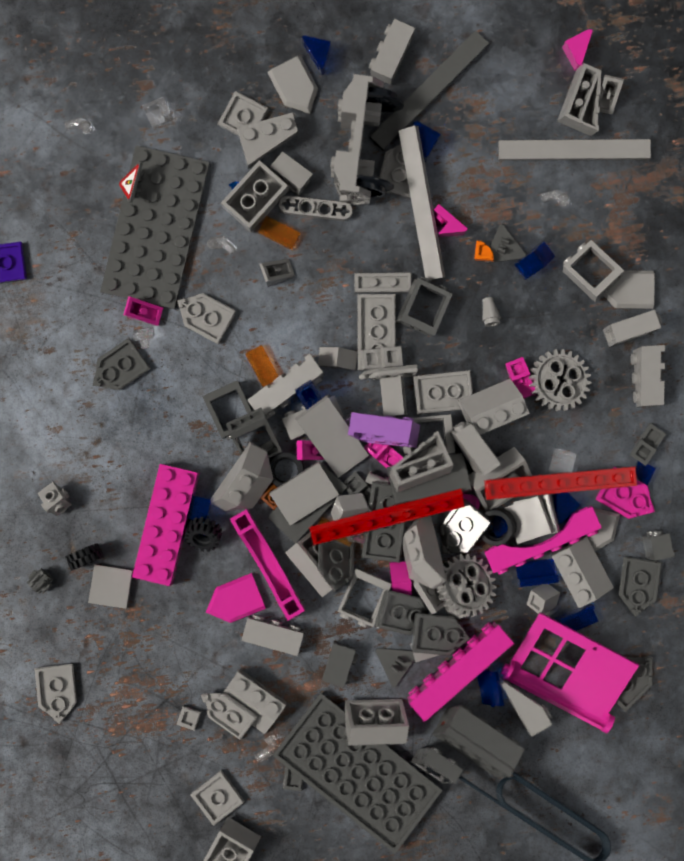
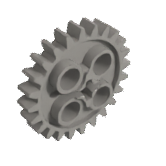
M557 349L552 351V354L548 351L545 353V357L543 355L540 356V362H534L537 368L530 369L534 375L529 377V379L534 380L529 386L535 387L532 394H538L536 401L542 399V406L548 403V409L550 410L555 406L557 412L560 411L561 406L563 411H567L568 406L573 409L575 404L580 405L582 403L580 399L584 400L587 398L584 393L590 392V389L586 386L592 384V382L587 381L591 374L585 373L589 367L582 366L584 360L577 361L579 355L572 357V351L565 355L564 349L559 354ZM551 364L557 366V373L552 371ZM569 371L575 373V379L569 377ZM561 376V381L563 383L559 385L560 380L557 378ZM545 381L551 383V390L546 389ZM563 388L569 391V397L563 395Z
M459 554L456 557L449 558L450 561L444 562L445 566H443L446 581L439 585L441 589L437 590V593H442L443 595L440 597V600H446L444 607L451 606L450 612L456 611V616L463 614L464 617H474L477 614H482L483 610L489 609L487 604L493 603L490 597L496 596L492 592V589L497 588V586L492 585V582L496 579L490 578L493 571L487 572L486 569L489 565L483 566V559L476 561V555L470 557L469 554L463 556ZM452 577L456 579V585L453 583ZM477 586L480 589V594L477 592ZM461 595L465 597V602L462 601Z

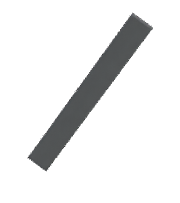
M475 30L403 102L404 108L393 112L370 135V139L384 151L399 136V130L407 128L489 45V42Z

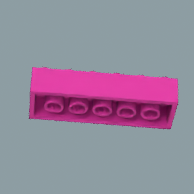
M164 464L159 465L132 575L133 578L166 586L173 585L200 473Z
M495 622L485 624L478 636L473 635L467 641L468 645L463 649L461 647L452 654V659L448 662L446 660L437 667L439 670L436 673L428 674L423 679L424 683L420 687L415 686L408 692L409 704L424 721L429 719L514 644Z

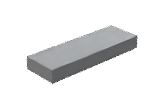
M355 273V293H408L412 285V273Z

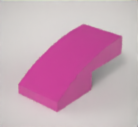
M521 357L506 363L505 366L509 378L520 391L523 398L526 399L536 395L532 394L535 387L529 386L533 382L529 379L530 372L524 358Z
M367 443L364 447L386 469L403 459L390 445Z

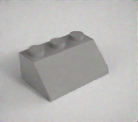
M511 379L458 400L466 422L471 423L479 435L530 414L522 394Z
M515 447L497 457L501 465L485 476L477 472H472L468 475L471 489L479 499L485 512L498 508L512 498L486 500L484 480L532 476L526 460Z
M309 532L285 553L321 597H323L332 589L318 571L319 544H313L311 532Z
M587 536L574 544H569L552 553V558L578 608L599 599L614 588Z
M241 669L238 670L223 692L258 716L252 726L264 734L276 721L287 703L283 698Z
M402 699L345 700V726L348 746L407 743L409 724Z

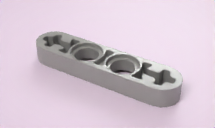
M284 196L279 201L280 211L286 215L347 221L352 216V207L346 202ZM290 201L291 205H296V201H298V211H295V207H289V210H286L282 204ZM303 203H310L312 209L309 212H303L301 205ZM322 205H328L331 208L328 214L324 215L320 212ZM333 206H336V210H342L345 207L349 213L342 216L341 212H336V216H333Z

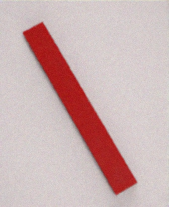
M636 467L492 479L484 480L486 500L637 486Z
M461 489L311 526L309 528L313 544L316 545L465 507L463 492Z

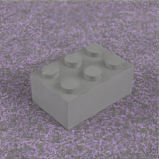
M259 160L226 196L221 205L248 231L252 232L289 191L288 185Z

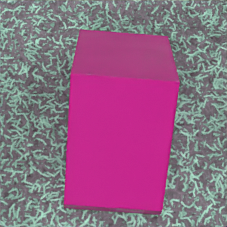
M591 29L566 40L562 47L574 71L582 65L593 31Z
M406 561L400 563L390 562L392 591L412 595L411 579H409Z

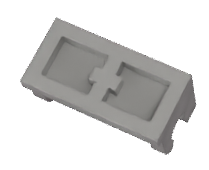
M283 151L270 166V170L288 185V189L297 196H300L313 175Z
M404 377L381 378L380 385L384 417L406 416L407 405Z

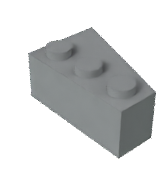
M586 63L576 69L557 122L589 136L599 131L598 114L600 113L601 70Z
M665 345L641 346L633 350L631 354V364L634 365L632 383L635 384L636 392H633V401L637 407L664 405L665 381L662 380V369H665V363H661V351H665Z
M435 432L432 437L420 444L417 449L391 468L390 478L397 493L451 473L453 463L439 432Z

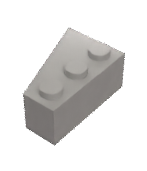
M293 113L237 128L247 167L250 168L253 164L297 135L298 130Z

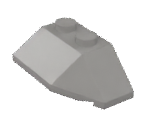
M250 442L209 500V503L224 511L252 509L273 480L267 450Z
M430 515L415 519L404 533L402 543L409 579L435 589L446 581V575L432 517Z

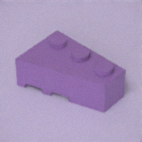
M352 412L348 435L364 443L417 448L420 425L415 423L413 418L409 417L397 419L393 416L382 417Z

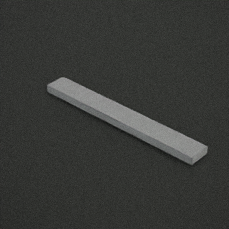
M412 126L399 130L425 278L435 280L444 278L445 271L418 126Z
M651 139L498 141V161L649 160L651 158Z

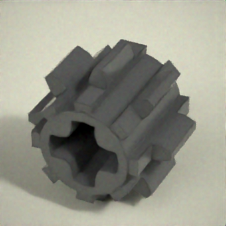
M42 568L38 571L34 570L28 576V585L38 594L42 591H47L52 586V576Z

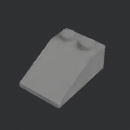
M498 678L500 685L531 737L552 725L549 720L552 716L543 704L540 705L536 700L503 678Z
M227 817L203 861H248L261 836Z

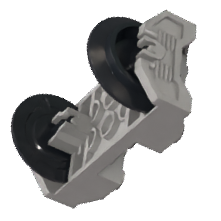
M354 74L352 82L343 92V99H339L338 122H341L342 129L351 130V139L349 140V152L336 150V156H332L331 178H334V184L340 196L339 202H346L350 205L370 204V197H383L386 191L394 189L393 183L373 177L375 161L360 159L364 125L379 127L381 112H396L404 108V103L397 98V94L384 89V82L373 76Z

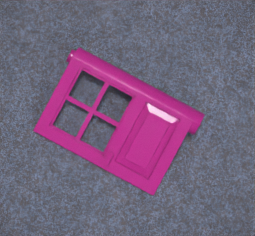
M539 612L511 661L503 666L501 674H503L502 678L523 688L607 734L615 721V716L609 712L639 667V664ZM544 628L563 638L553 655L534 646ZM567 640L585 649L575 668L556 658ZM531 650L549 659L540 677L521 668ZM553 662L572 671L562 689L543 680Z

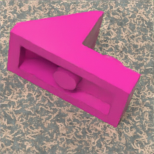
M438 204L434 209L435 220L441 225L445 224L444 228L438 233V237L461 236L466 233L468 228L441 205Z
M128 296L123 315L132 320H139L158 326L163 308Z
M311 440L297 441V460H325Z

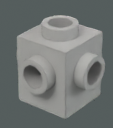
M54 482L38 492L43 502L41 506L47 513L51 512L58 516L72 505L68 499L70 497L69 493Z

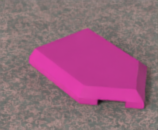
M637 480V486L600 489L595 498L598 502L628 519L655 512L648 485Z
M247 574L216 587L206 613L232 623L266 609L253 574Z

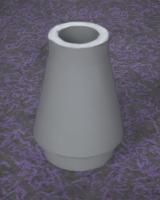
M484 298L482 300V322L485 323L486 327L499 325L501 316L495 305L494 298Z

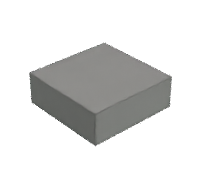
M183 705L176 725L195 731L202 711Z

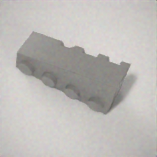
M310 354L304 357L306 361L296 363L288 370L289 373L280 375L273 381L272 385H266L250 397L248 402L253 409L256 410L261 407L268 420L276 414L274 412L279 407L284 409L291 404L290 399L295 396L299 398L307 392L306 388L310 385L315 387L323 381L321 378L324 374Z

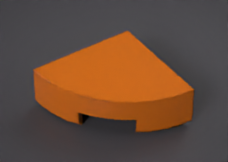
M476 241L475 261L494 262V255L490 247L482 241Z

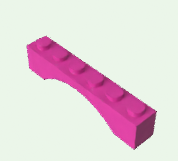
M589 505L573 512L560 532H557L553 537L544 542L529 546H512L507 544L492 546L485 549L484 553L493 574L497 572L499 575L507 572L510 566L515 565L519 567L526 564V560L533 557L535 560L543 557L544 552L548 550L552 552L563 548L562 544L567 542L574 544L580 541L579 537L586 534L588 537L599 533L598 529L602 527L593 507Z
M249 509L230 518L238 535L265 577L287 620L304 612V605Z

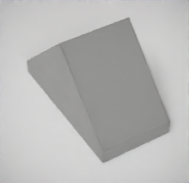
M604 75L601 80L599 95L600 112L613 114L624 79Z
M289 259L259 264L268 287L295 277Z
M320 347L318 366L355 371L358 352L340 347Z
M363 493L341 495L336 497L331 515L335 521L363 514L370 510Z

